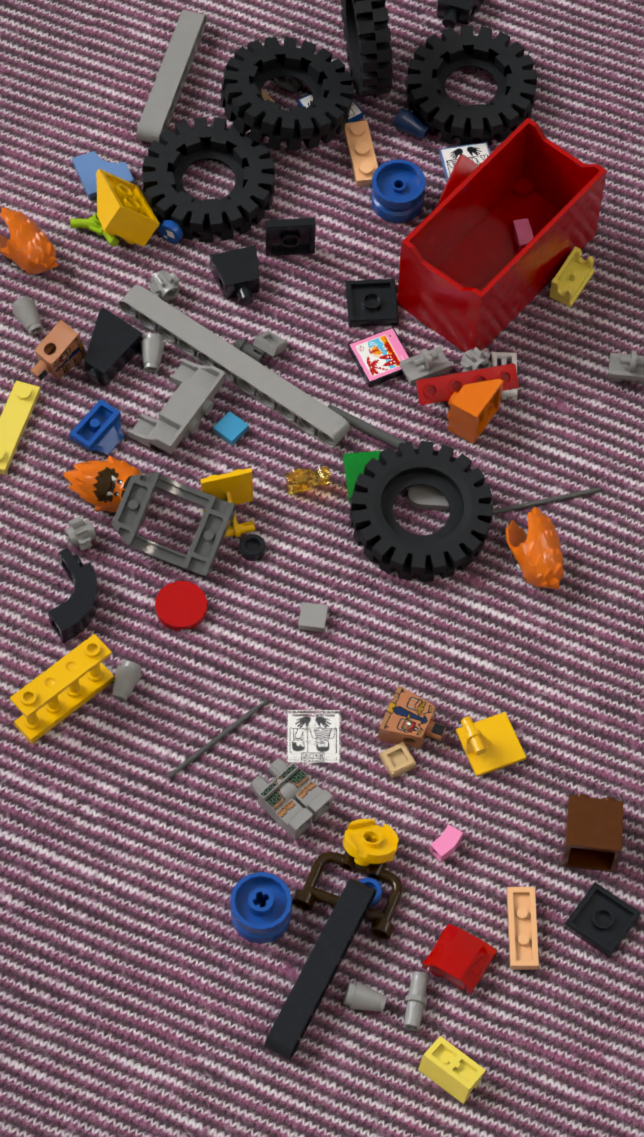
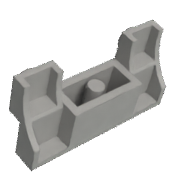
M183 358L176 372L170 375V382L179 387L160 411L159 420L141 413L140 420L133 429H129L128 436L149 448L153 444L172 454L182 439L186 441L190 434H194L197 431L203 416H207L214 406L212 398L226 381V372L213 365H198Z

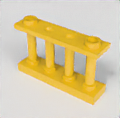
M93 634L10 697V701L23 714L14 721V725L31 744L115 681L114 675L102 663V661L112 655L111 650Z

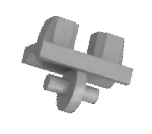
M441 346L429 351L426 348L421 349L418 355L400 361V367L412 387L416 386L417 380L442 376L444 372L452 368Z
M631 350V355L610 352L608 378H611L613 382L635 380L637 384L644 385V356L637 355L635 350Z

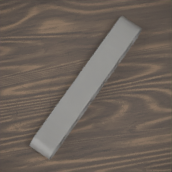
M182 10L139 121L136 134L137 140L149 143L156 141L159 143V135L168 129L202 39L207 15Z

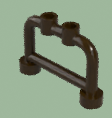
M346 851L344 855L337 852H326L318 856L313 863L303 889L295 891L292 904L305 911H311L316 900L335 906L340 896L315 888L324 866L328 863H335L346 871H358L366 874L368 878H373L377 881L382 880L391 885L392 890L383 912L369 908L365 918L373 920L370 932L374 936L381 939H390L394 930L391 920L403 890L401 880L397 875L385 870L387 867L386 863H370L368 866H360L355 863L354 857Z

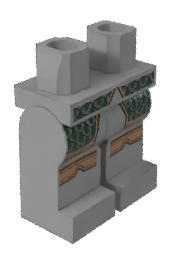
M277 758L268 769L275 778L269 783L262 775H258L251 782V789L258 797V805L265 809L296 840L312 825L313 821L316 822L332 807L333 795L326 789L322 790L294 762L288 765L280 758Z

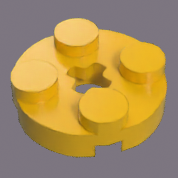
M373 819L352 821L344 833L343 847L349 855L354 857L355 863L360 866L393 861L399 839L396 832L385 823L383 827L376 825V820Z

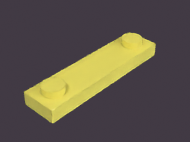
M17 380L13 386L0 417V474L6 475L41 393L38 386Z

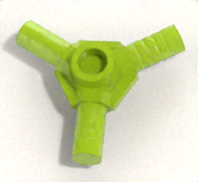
M97 213L89 219L71 218V228H89V230L97 235L104 236L112 247L119 244L116 235L110 236L102 230Z

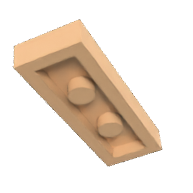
M365 120L346 123L344 134L356 187L372 185V177L378 168L368 122Z
M507 887L510 970H538L535 887Z

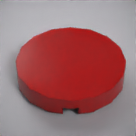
M176 581L169 583L159 591L155 599L157 618L165 627L174 631L194 629L203 622L207 614L206 596L197 585L191 582Z

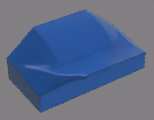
M100 399L69 433L70 440L89 451H98L109 455L124 438L120 424L121 411Z

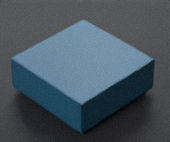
M230 411L213 427V432L231 446L249 430V425Z

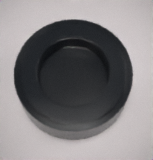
M249 534L240 541V554L244 559L257 561L264 556L266 545L261 536Z

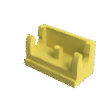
M576 246L552 280L549 296L569 307H572L595 272V269H593V257L590 256L587 261L582 259V251Z
M441 1036L424 1053L418 1068L420 1072L462 1104L467 1101L473 1088L476 1089L486 1071Z

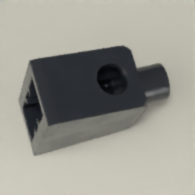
M438 0L437 16L443 19L442 24L448 29L452 27L454 29L457 23L467 25L471 22L484 0Z
M256 245L210 255V270L224 297L227 299L237 297L239 304L243 306L251 304L254 300L252 294L260 291Z

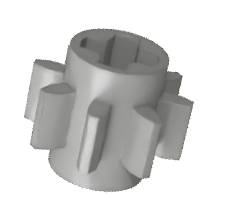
M165 270L158 271L151 277V283L149 284L151 289L149 291L161 297L162 300H172L179 293V288L181 287L179 285L180 279L175 272L169 274Z
M477 347L474 350L466 351L460 362L465 367L462 372L491 367L492 363L488 360L491 355L484 349L479 350Z
M77 517L68 521L70 526L64 531L70 546H77L81 551L92 547L91 541L96 538V533L90 520L83 521V519Z

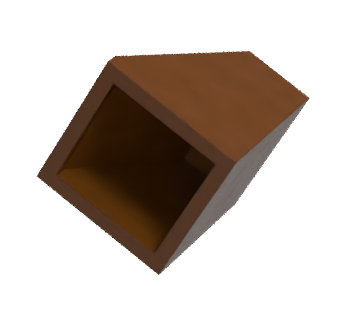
M586 794L569 795L566 806L561 866L616 873L622 852L623 801H617L612 797H604L602 799L590 798Z

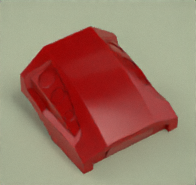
M448 924L426 960L423 961L422 968L427 970L429 967V971L434 976L444 977L450 980L452 984H455L458 989L471 994L484 976L498 950L465 930Z

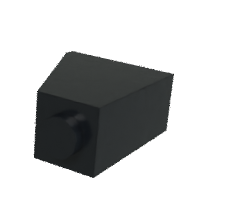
M105 308L99 311L84 362L87 377L92 382H98L106 387L141 349L140 341L143 338L142 332Z

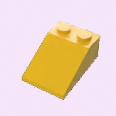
M98 169L96 172L97 217L102 225V230L110 236L117 235L122 237L123 240L131 245L136 243L144 247L160 223L138 185Z

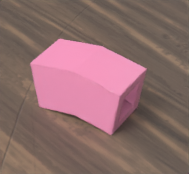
M528 218L513 220V234L518 252L534 238Z
M448 825L443 834L430 844V852L440 863L455 852L462 841L463 832Z

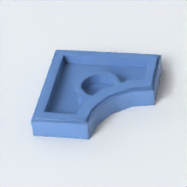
M95 151L72 158V164L89 200L97 197L96 172L98 169L134 184V179L126 162H107L101 159Z

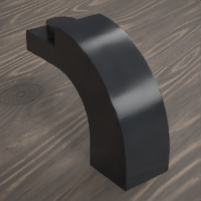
M68 547L59 552L61 567L75 586V589L66 602L48 611L50 625L62 643L73 639L87 628L95 616L99 599L97 578L93 566L90 562L83 566L77 554L72 555Z

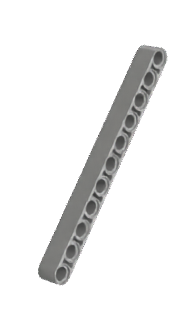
M137 284L134 285L119 301V307L126 315L153 333L162 335L164 340L202 365H213L226 372V380L324 445L335 448L350 431L349 423L342 416L144 287Z

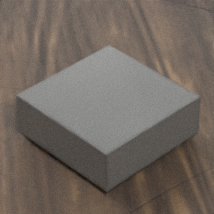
M266 331L255 338L253 345L274 357L286 350L288 342L274 333Z
M302 602L298 629L325 632L328 605Z

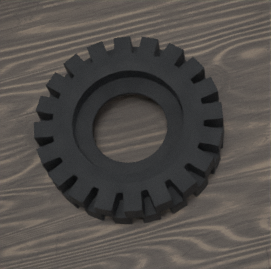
M341 0L344 41L347 43V60H349L352 83L359 97L388 94L391 92L393 77L391 61H393L389 42L391 41L390 28H388L389 16L388 10L385 8L386 0Z
M461 26L460 36H457L453 27L442 30L441 39L435 34L426 39L425 47L420 45L414 52V59L410 60L408 66L406 94L409 110H413V114L422 123L425 122V125L429 127L428 133L434 137L441 131V141L449 144L453 143L456 136L461 137L460 146L472 144L473 138H478L479 143L487 142L488 146L492 145L493 136L496 137L499 143L504 141L510 135L511 130L514 131L524 120L530 117L534 106L537 74L536 70H533L534 62L530 55L524 56L525 48L517 41L509 46L510 36L499 32L496 38L492 39V29L482 26L478 36L474 35L473 26ZM461 68H480L488 72L495 79L497 93L486 105L461 106L459 102L448 96L445 89L447 78L454 71Z
M277 37L265 38L264 46L259 40L248 43L247 49L241 47L234 53V58L230 57L223 78L221 104L222 108H225L224 114L229 122L235 121L234 127L242 134L251 130L249 139L259 144L266 136L269 137L268 147L280 149L282 140L287 142L288 150H300L302 141L307 149L319 147L320 140L325 144L334 140L335 133L340 135L345 128V124L348 122L354 96L353 80L349 72H344L345 65L339 59L331 61L333 54L324 48L314 54L316 47L314 43L304 41L302 47L297 48V38L285 37L283 46H280ZM290 77L308 86L312 92L313 101L308 108L302 106L290 107V111L283 110L281 105L268 99L265 101L261 94V88L270 79Z
M206 117L194 118V128H190L186 120L175 124V134L169 129L159 135V143L153 141L148 148V156L144 157L142 165L144 197L159 222L171 220L177 223L183 231L182 238L193 241L196 232L201 233V242H213V233H219L221 241L233 239V229H236L240 235L250 231L251 221L258 225L265 217V210L269 211L274 194L275 167L273 158H270V150L266 143L259 144L249 139L250 132L246 135L239 132L234 127L235 121L230 129L227 128V120L224 118L215 117L213 126H207ZM206 159L223 162L231 168L235 175L233 190L220 200L204 199L201 201L195 199L185 191L182 184L183 174L190 165Z
M412 441L400 443L397 452H394L389 447L380 452L378 461L372 458L365 465L364 474L360 473L357 478L350 512L351 527H354L353 536L358 546L364 545L363 554L371 562L378 559L380 561L379 569L388 574H391L393 569L399 570L398 578L411 581L413 574L420 575V582L433 581L434 575L438 573L444 579L453 576L456 567L462 571L470 565L473 556L477 557L484 547L493 516V504H490L492 499L489 485L484 486L485 476L479 468L471 469L472 460L464 454H461L458 458L453 457L454 448L443 444L439 451L433 450V442L420 441V447L417 449L413 448ZM415 485H425L441 492L448 501L450 516L445 526L438 532L430 535H416L404 530L396 521L393 513L394 501L403 490Z

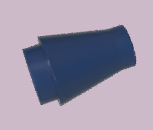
M402 108L392 123L396 130L421 140L425 138L429 131V127L422 123L409 109L406 111Z

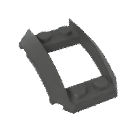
M155 471L151 474L131 476L111 525L127 545L207 577L214 569V561L231 519L234 520L236 504L218 499L213 495L184 485ZM156 489L205 510L187 555L138 535Z

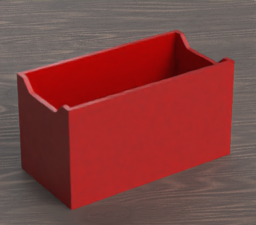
M527 118L401 242L397 305L463 352L471 349L474 350L475 347L479 350L485 349L556 276L575 246L582 249L596 235L607 170L599 164L583 163L547 139L539 125L530 118ZM528 218L534 238L518 252L513 234V220Z

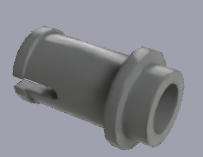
M238 338L234 344V347L259 363L263 361L266 352L248 343L246 338Z

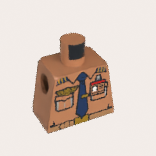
M60 320L35 348L34 352L39 362L30 372L39 381L48 373L56 379L64 376L86 357V351L79 334Z
M398 686L379 727L378 740L394 744L404 742L407 747L419 749L422 747L426 736L441 741L446 726L433 721L436 710L433 704Z

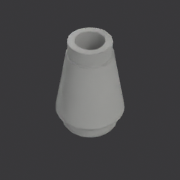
M25 296L12 304V313L30 335H35L43 330L34 300Z
M145 334L143 340L140 341L144 370L155 373L159 371L165 342L160 334Z
M122 660L121 665L117 666L111 696L119 701L126 702L142 677V667L132 661Z
M349 982L343 1004L348 1005L349 1009L383 1012L387 996L359 982H356V984Z

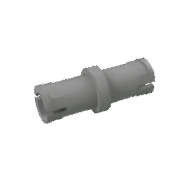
M415 971L412 973L409 994L405 996L404 1003L407 1006L403 1028L409 1031H419L423 1008L427 1006L425 995L428 974Z

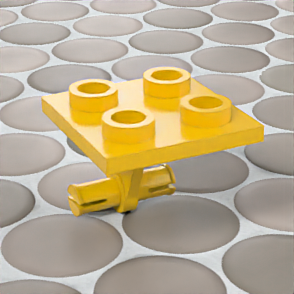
M251 468L237 469L230 473L210 475L207 478L200 479L201 491L229 503L232 502L236 505L253 501V476ZM235 515L234 520L231 519L232 526L228 527L225 537L235 536L237 538L241 537L243 533L255 531L253 520L238 524Z
M506 712L474 723L470 716L465 717L461 720L463 727L457 728L455 731L476 777L526 760V755Z

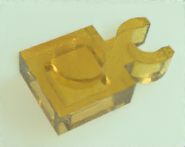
M321 467L315 471H311V468L304 470L295 469L290 473H286V490L288 495L313 490L315 485L325 486L330 484L329 477H331L329 468Z

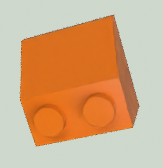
M494 379L465 384L459 392L455 391L448 402L450 406L447 414V419H449L448 430L474 444L500 408L503 380Z

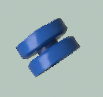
M402 159L390 160L381 164L375 170L372 177L371 202L375 213L385 221L392 223H405L415 219L421 213L425 200L426 182L422 170L414 163Z
M265 872L252 873L238 881L232 890L230 912L233 927L239 936L249 942L259 944L273 942L283 936L290 926L292 916V898L290 889L285 882L274 874Z

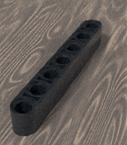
M353 878L349 879L266 1038L265 1049L289 1061L291 1060L374 900L376 889Z

